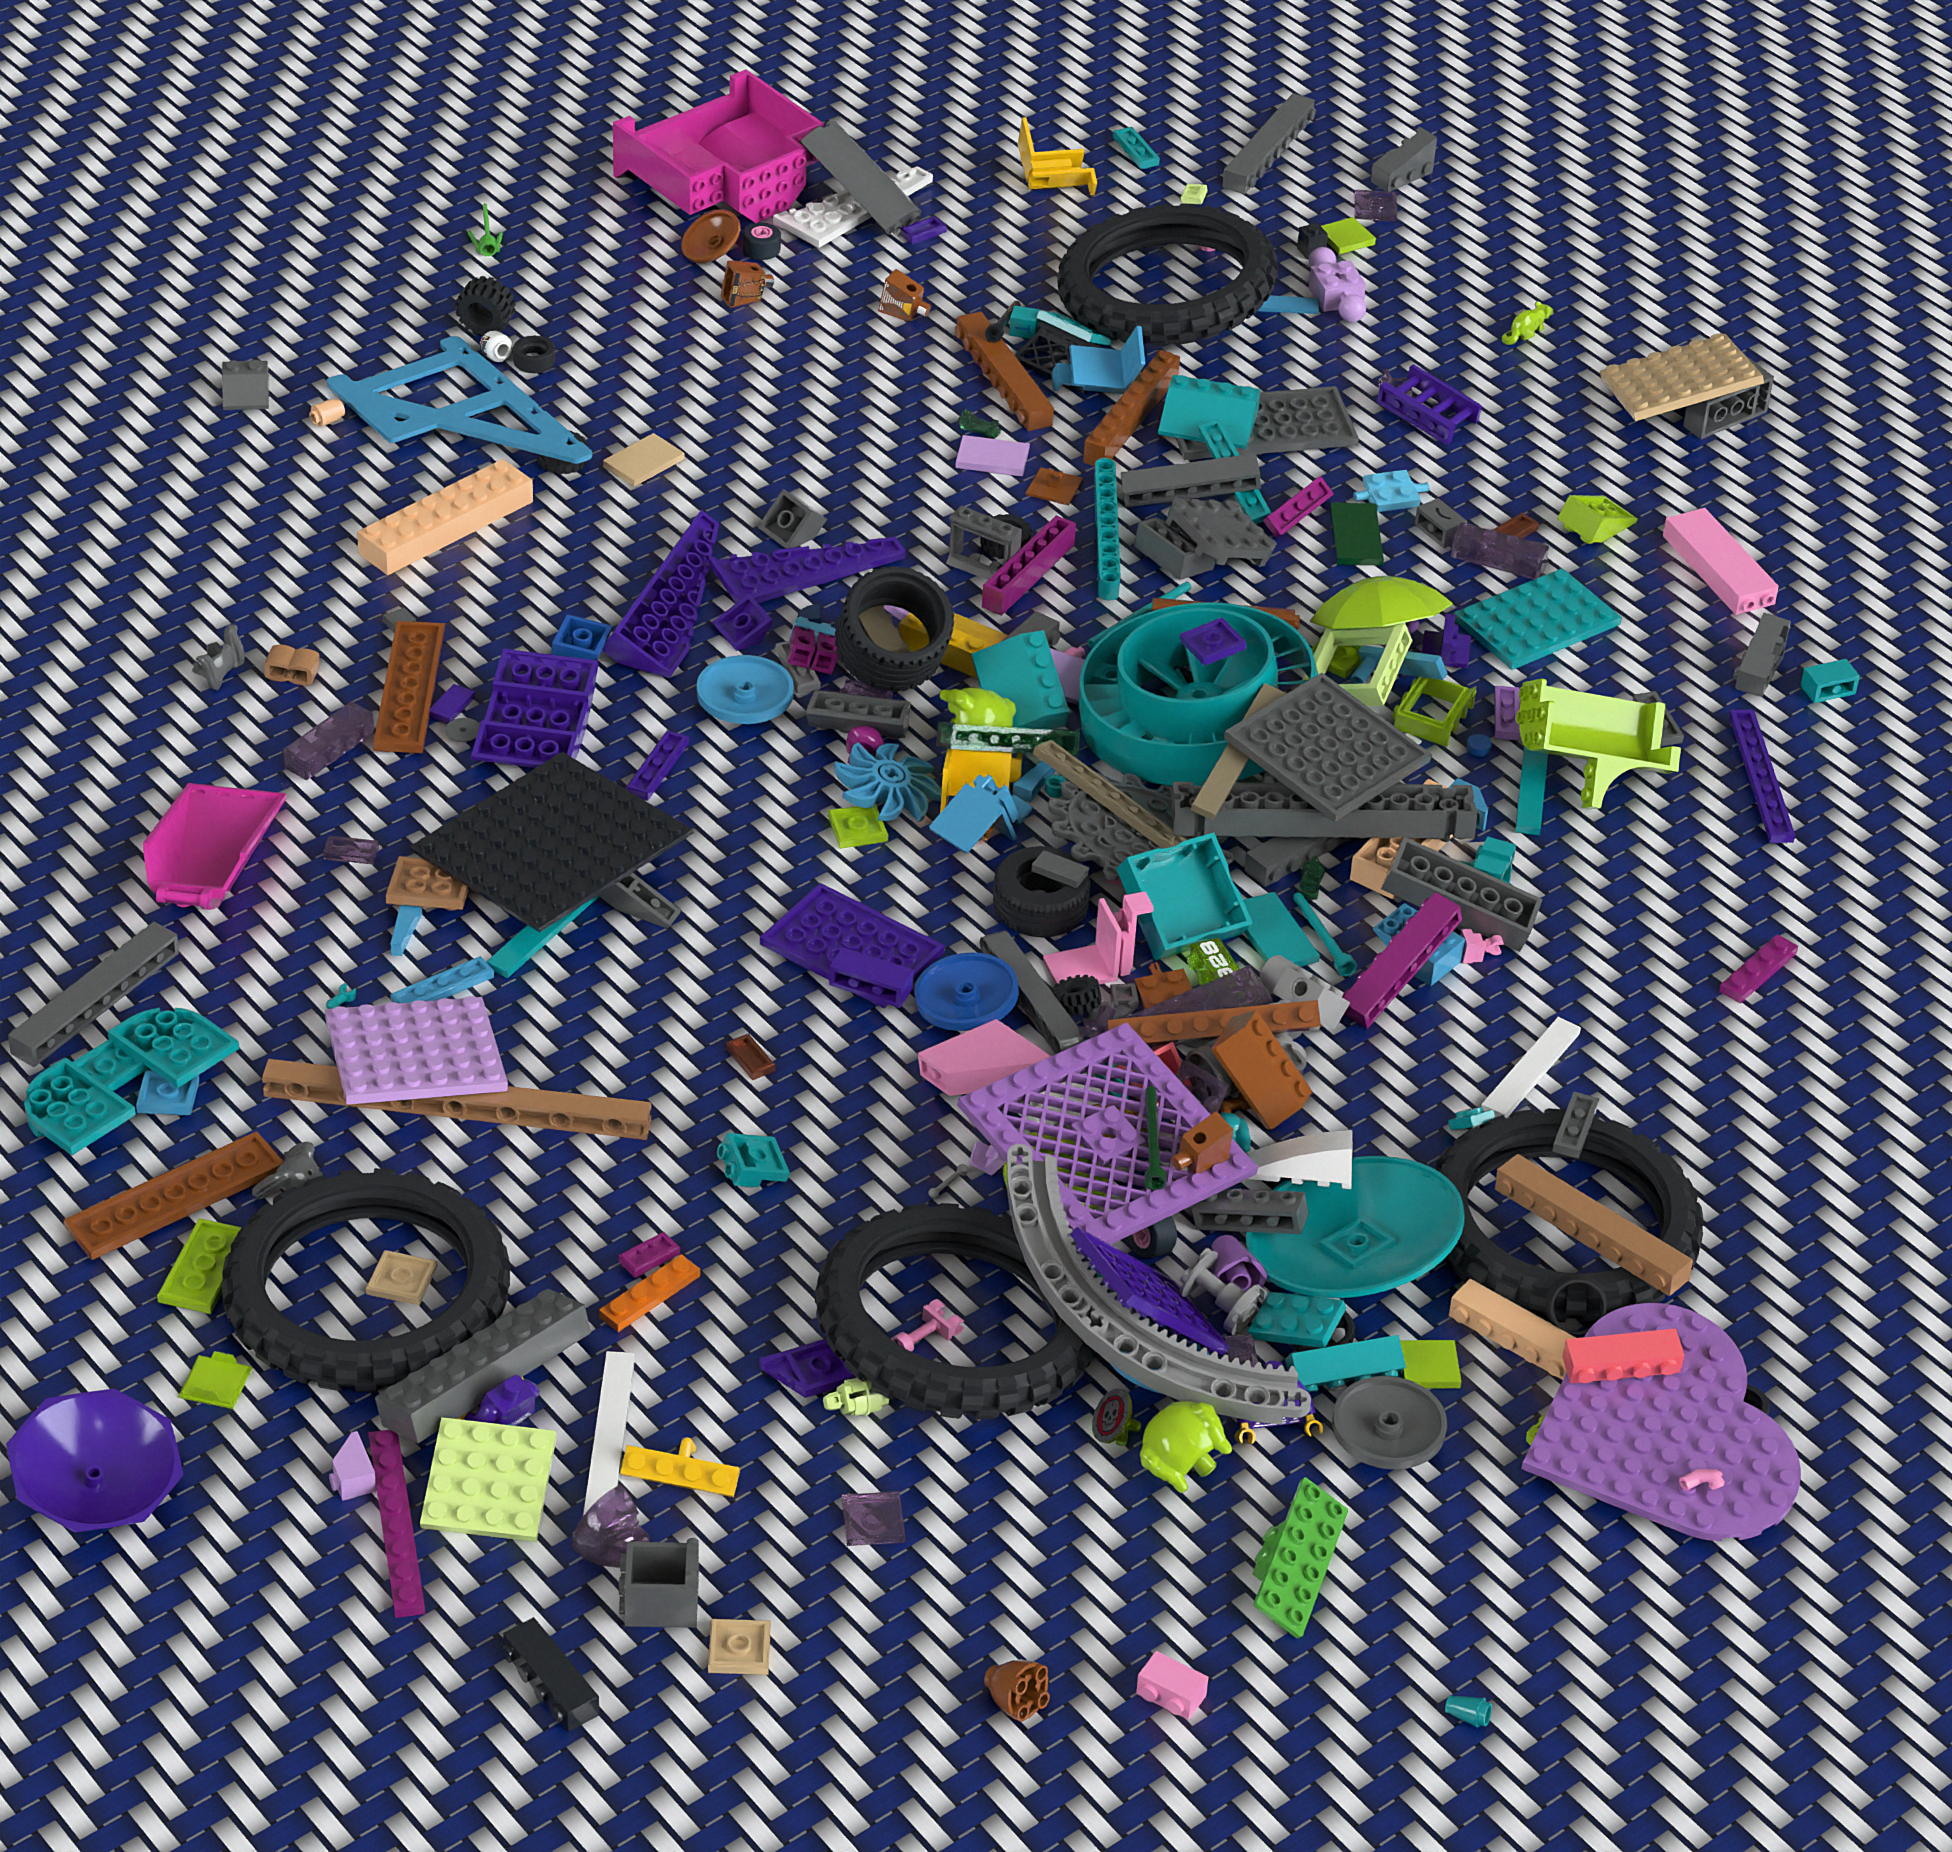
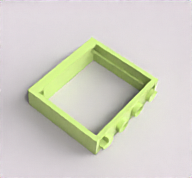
M1405 623L1371 628H1326L1323 636L1320 638L1316 651L1313 653L1318 675L1326 673L1337 646L1387 644L1370 683L1338 684L1366 706H1384L1412 639ZM1305 673L1303 680H1310Z

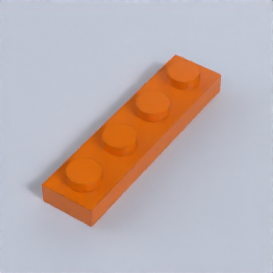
M681 1254L599 1309V1318L619 1332L699 1278L700 1268Z

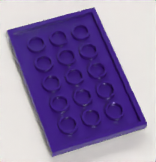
M822 883L816 886L760 936L761 946L828 980L829 966L842 947L913 969V982L926 968L940 958L945 951V945ZM861 996L864 999L884 1009L889 1005L877 1000Z
M1078 1226L1072 1231L1070 1236L1077 1243L1075 1248L1083 1256L1091 1260L1089 1262L1091 1268L1105 1277L1103 1279L1104 1284L1119 1294L1117 1300L1128 1309L1133 1307L1144 1318L1149 1315L1159 1326L1163 1327L1165 1324L1173 1333L1178 1336L1182 1333L1193 1344L1199 1342L1203 1348H1207L1209 1353L1216 1351L1224 1356L1231 1348L1188 1296L1183 1297L1180 1295V1286L1175 1280Z

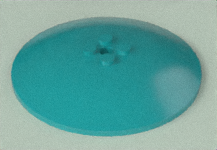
M1387 1156L1353 1157L1351 1189L1342 1188V1183L1330 1182L1329 1187L1318 1186V1181H1303V1184L1292 1183V1178H1289L1272 1190L1305 1192L1309 1215L1301 1234L1246 1232L1247 1250L1263 1265L1267 1279L1286 1290L1322 1298H1349L1371 1295L1399 1287L1422 1276L1438 1265L1452 1251L1464 1227L1463 1201L1455 1185L1447 1177L1422 1163Z

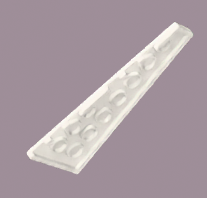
M917 166L899 172L895 175V178L891 179L909 196L933 181V174ZM846 190L825 197L821 203L810 202L806 204V208L797 211L795 208L790 209L789 214L783 216L775 214L773 216V223L820 248L872 216Z

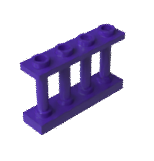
M1414 364L1409 367L1407 381L1398 387H1394L1387 382L1381 384L1377 399L1378 404L1445 445L1452 442L1455 425L1464 419L1476 424L1479 421L1482 409L1481 404ZM1414 387L1422 393L1412 398L1405 392ZM1430 397L1439 402V404L1431 409L1422 404ZM1447 408L1457 413L1450 419L1440 415Z

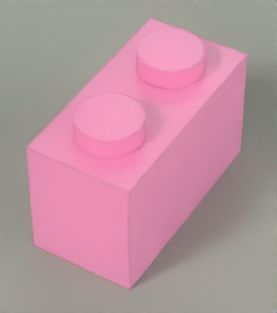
M1156 1651L1138 1674L1136 1694L1149 1702H1154L1168 1709L1175 1715H1180L1189 1720L1206 1697L1209 1677Z

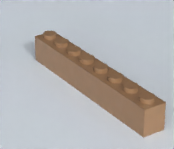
M1517 1154L1497 1169L1495 1190L1668 1296L1672 1295L1690 1280L1693 1259L1523 1156Z

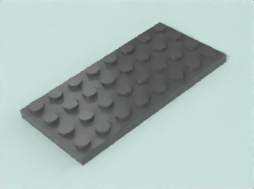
M1336 386L1260 392L1258 414L1247 448H1236L1239 455L1255 453L1259 455L1273 452L1282 453L1285 451L1348 447L1358 445L1359 438ZM1176 438L1184 460L1213 458L1205 442Z

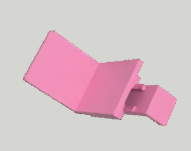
M1146 892L1124 895L1123 907L1120 909V913H1112L1105 899H1099L1095 945L1043 956V962L1054 983L1060 984V980L1064 979L1066 981L1069 976L1075 978V975H1080V977L1088 975V977L1094 976L1100 985L1118 981V973L1120 976L1130 975L1133 966L1137 915L1153 912L1154 908Z

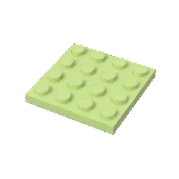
M441 1417L420 1520L421 1528L537 1542L556 1443V1431Z

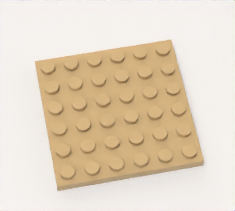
M1722 333L1714 334L1705 340H1693L1688 345L1682 347L1673 346L1665 352H1653L1645 358H1633L1621 365H1609L1600 371L1603 382L1635 421L1764 383L1761 372L1730 338Z

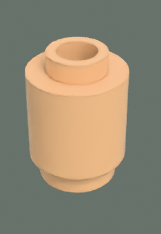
M329 399L312 406L309 416L313 424L323 427L340 420L345 414V409L339 399Z

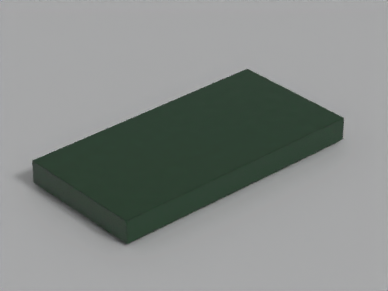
M1330 502L1337 565L1382 566L1384 557L1376 503Z

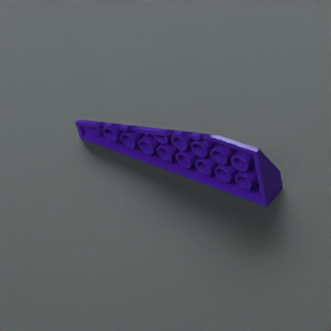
M700 510L607 639L602 651L619 664L667 678L672 676L690 649L691 644L689 642L693 636V626L698 616L696 613L705 587V576L709 570V558L712 557V547L715 544L719 528L717 521Z

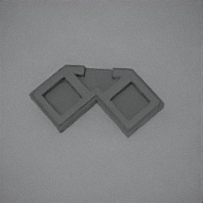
M1110 984L1111 1002H1102L1101 1005H1098L1097 1009L1092 1008V1012H1087L1089 1027H1107L1108 1020L1123 1019L1138 1008L1136 984Z

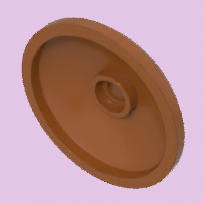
M715 210L699 217L689 226L683 236L681 246L684 255L690 261L696 263L711 262L725 255L738 239L740 233L738 218L728 210Z

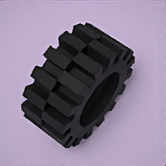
M1075 975V978L1069 976L1066 981L1062 979L1059 981L1060 984L1056 983L1054 985L1053 994L1066 1012L1070 1013V1016H1075L1076 1013L1083 1015L1085 1011L1088 1013L1092 1012V1008L1097 1009L1098 1005L1102 1003L1099 982L1094 976L1088 977V975H1083V977H1080V975Z

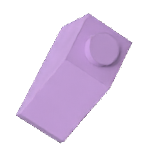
M352 1432L333 1459V1473L329 1474L333 1491L338 1490L342 1501L376 1492L374 1469L358 1432Z

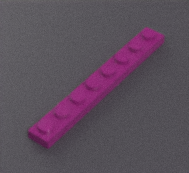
M391 1430L369 1432L395 1618L425 1614L399 1435Z

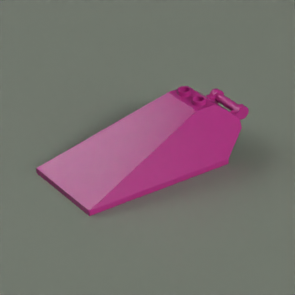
M188 783L143 842L147 882L151 891L156 894V901L158 903H176L179 907L200 906L205 910L218 908L285 802L286 793Z

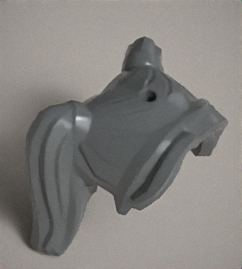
M229 624L224 630L223 648L220 647L218 642L208 644L207 654L198 656L196 658L198 662L196 661L193 664L192 672L203 676L209 686L215 691L220 689L223 683L222 679L228 671L244 663V648L237 635V626L235 624Z
M306 1141L284 1152V1162L279 1166L276 1173L261 1180L252 1189V1195L261 1200L280 1189L286 1191L293 1186L297 1189L303 1188L305 1181L322 1176L323 1172L319 1170L313 1159L315 1150L313 1144Z

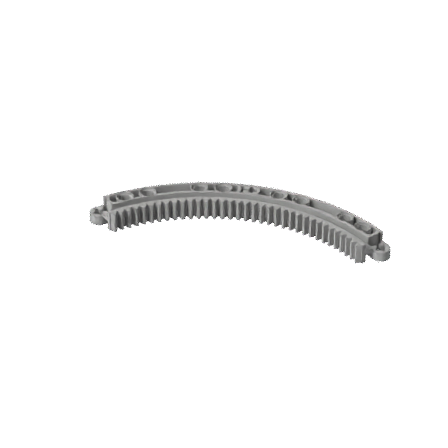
M1015 1144L1008 1149V1202L1014 1232L1024 1260L1040 1290L1052 1307L1088 1346L1116 1368L1144 1385L1178 1401L1205 1402L1212 1405L1217 1414L1254 1422L1282 1425L1283 1417L1301 1418L1309 1413L1311 1397L1304 1389L1297 1388L1298 1372H1296L1294 1366H1291L1288 1372H1285L1283 1365H1280L1277 1371H1274L1272 1364H1268L1266 1369H1262L1260 1362L1251 1367L1250 1360H1246L1243 1365H1240L1239 1358L1229 1362L1228 1355H1224L1221 1359H1218L1216 1351L1209 1356L1205 1347L1199 1352L1196 1351L1197 1344L1195 1343L1188 1348L1186 1347V1339L1178 1343L1176 1334L1168 1338V1330L1164 1329L1158 1332V1324L1149 1327V1318L1141 1320V1315L1138 1312L1132 1314L1133 1307L1128 1309L1117 1300L1116 1291L1110 1293V1288L1103 1285V1277L1097 1278V1272L1091 1270L1090 1261L1086 1262V1257L1075 1248L1076 1242L1070 1236L1072 1228H1069V1221L1066 1220V1213L1063 1211V1202H1061V1194L1059 1193L1057 1158L1045 1155V1161H1032V1150L1025 1144ZM1017 1155H1023L1022 1164L1017 1165ZM1285 1399H1287V1406H1284ZM1300 1400L1301 1406H1295L1294 1401Z

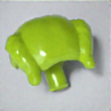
M969 687L962 690H942L940 692V698L948 702L949 711L956 715V717L950 720L949 729L954 736H959L963 741L959 743L961 748L999 752L1007 743L1013 728V717L1016 713L1014 702L1008 698H1002L994 691L977 687Z
M1178 1401L1165 1407L1149 1421L1143 1435L1140 1459L1142 1466L1153 1475L1172 1484L1178 1492L1184 1493L1188 1490L1184 1476L1191 1467L1196 1470L1200 1475L1199 1477H1205L1216 1468L1217 1464L1208 1452L1216 1449L1222 1454H1230L1232 1447L1224 1435L1220 1418L1212 1405L1205 1402Z

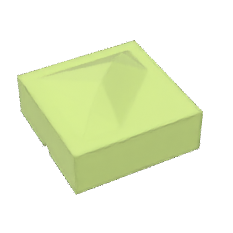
M1186 184L1181 196L1182 203L1202 204L1208 191L1207 185Z

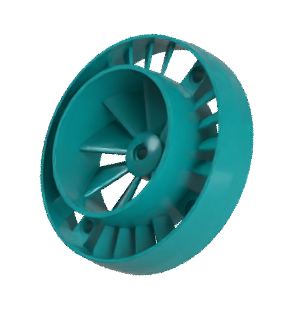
M1190 603L1145 613L1109 632L1092 648L1086 657L1081 669L1079 682V715L1083 736L1091 750L1102 761L1121 773L1134 774L1143 781L1173 786V782H1193V786H1203V782H1206L1229 743L1224 739L1225 731L1243 720L1264 683L1279 689V685L1304 684L1309 681L1278 682V672L1289 669L1301 668L1309 679L1318 675L1313 652L1302 634L1293 626L1270 613L1247 606L1228 603ZM1222 617L1246 641V650L1203 666L1180 642V633ZM1284 656L1296 665L1277 670L1276 658ZM1190 666L1194 682L1188 684L1179 668L1175 671L1174 667ZM1157 676L1176 689L1177 694L1175 698L1159 696L1145 691L1140 686ZM1249 759L1237 780L1266 770L1252 759Z

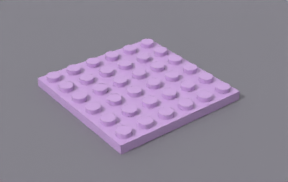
M468 996L461 999L442 998L436 1001L417 1000L411 1003L391 1002L386 1005L372 1006L365 1004L360 1007L325 1009V1019L346 1105L508 1091V1081L482 997Z

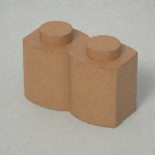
M273 645L264 663L266 678L279 682L290 681L294 684L306 686L312 685L320 667L318 652L305 648L294 649L287 645Z

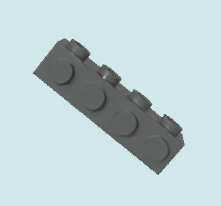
M1225 1189L1192 1206L1196 1230L1301 1234L1309 1215L1305 1192Z

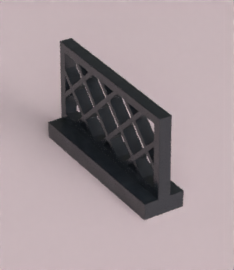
M1042 321L1038 325V332L1015 354V357L1022 366L1052 379L1051 372L1056 366L1055 361L1067 360L1068 364H1071L1070 345L1103 347ZM1038 341L1041 342V343H1043V344H1046V345H1044V346H1037V347H1035V344H1036ZM1059 350L1063 354L1053 355L1052 351ZM1049 351L1050 356H1037V353ZM1034 354L1035 358L1025 359L1023 356ZM1052 362V366L1043 367L1040 363ZM1065 385L1083 394L1088 391L1083 390L1081 386Z

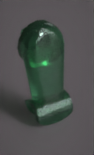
M964 409L962 416L958 418V424L962 429L986 434L989 439H995L1001 433V429L997 428L999 425L998 420H993L992 422L977 418L976 415L971 414L968 409Z
M1317 856L1312 857L1310 862L1303 865L1302 881L1299 884L1298 893H1301L1305 899L1317 900L1320 883L1325 874V867L1320 864Z

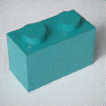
M1847 659L1805 667L1801 688L1813 703L1856 694L1860 675Z

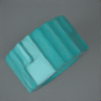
M1060 775L1047 777L1045 780V793L1053 798L1063 796L1061 784L1067 781L1065 777Z

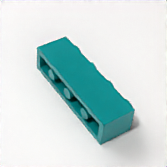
M1399 1335L1292 1353L1285 1358L1287 1371H1289L1291 1366H1294L1296 1372H1298V1380L1302 1382L1309 1393L1317 1392L1318 1387L1328 1385L1329 1390L1344 1387L1345 1382H1357L1370 1377H1398V1373L1406 1368Z

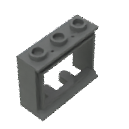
M960 506L949 517L951 529L949 556L946 562L948 565L989 580L1000 569V562L993 561L989 566L981 563L978 553H973L969 558L960 555L963 552L964 530L1004 545V564L1021 549L1022 529L963 506Z

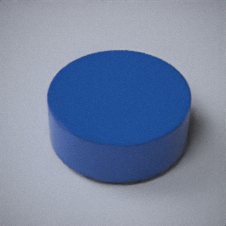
M1475 734L1468 738L1466 748L1474 756H1485L1490 753L1492 742L1485 735Z

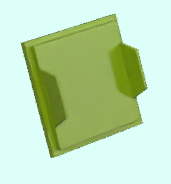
M214 1351L211 1358L198 1355L178 1397L233 1409L253 1366L239 1364L233 1355Z

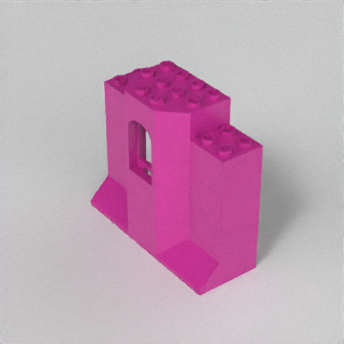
M745 69L730 75V94L638 131H635V119L631 116L613 122V176L617 178L630 172L634 173L689 215L725 201L753 222L758 223L775 214L789 210L805 187L806 166L814 164L819 160L811 152L807 151V148L802 145L801 140L819 126L824 128V123Z

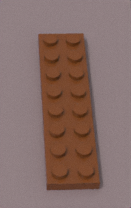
M396 622L373 741L374 751L423 753L445 632L444 623Z
M256 1131L64 1219V1227L89 1258L93 1260L259 1183L265 1177L275 1174L284 1161Z

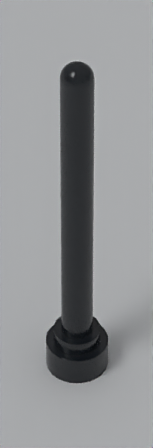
M1014 301L997 323H992L987 327L985 336L990 342H998L1003 337V328L1010 321L1014 306H1021L1019 301Z

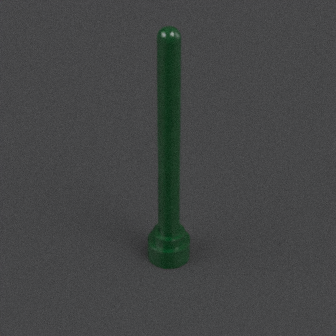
M1148 1086L1146 1088L1149 1167L1144 1173V1183L1148 1189L1160 1190L1166 1186V1172L1160 1166L1156 1088Z

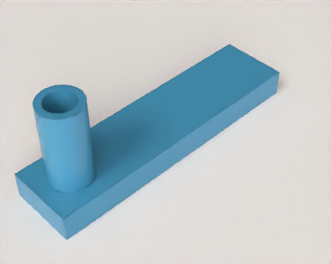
M1270 295L1258 311L1319 314L1318 298Z
M1362 645L1358 651L1362 663L1351 676V681L1354 684H1364L1373 670H1376L1385 648ZM1407 651L1398 674L1443 680L1448 674L1441 656Z

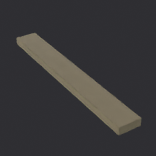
M1264 683L1243 720L1287 693ZM1228 743L1194 800L1191 811L1214 820L1250 758L1231 743Z
M1049 740L1035 746L1034 755L1160 848H1170L1187 840L1181 835H1174L1171 827L1054 741Z

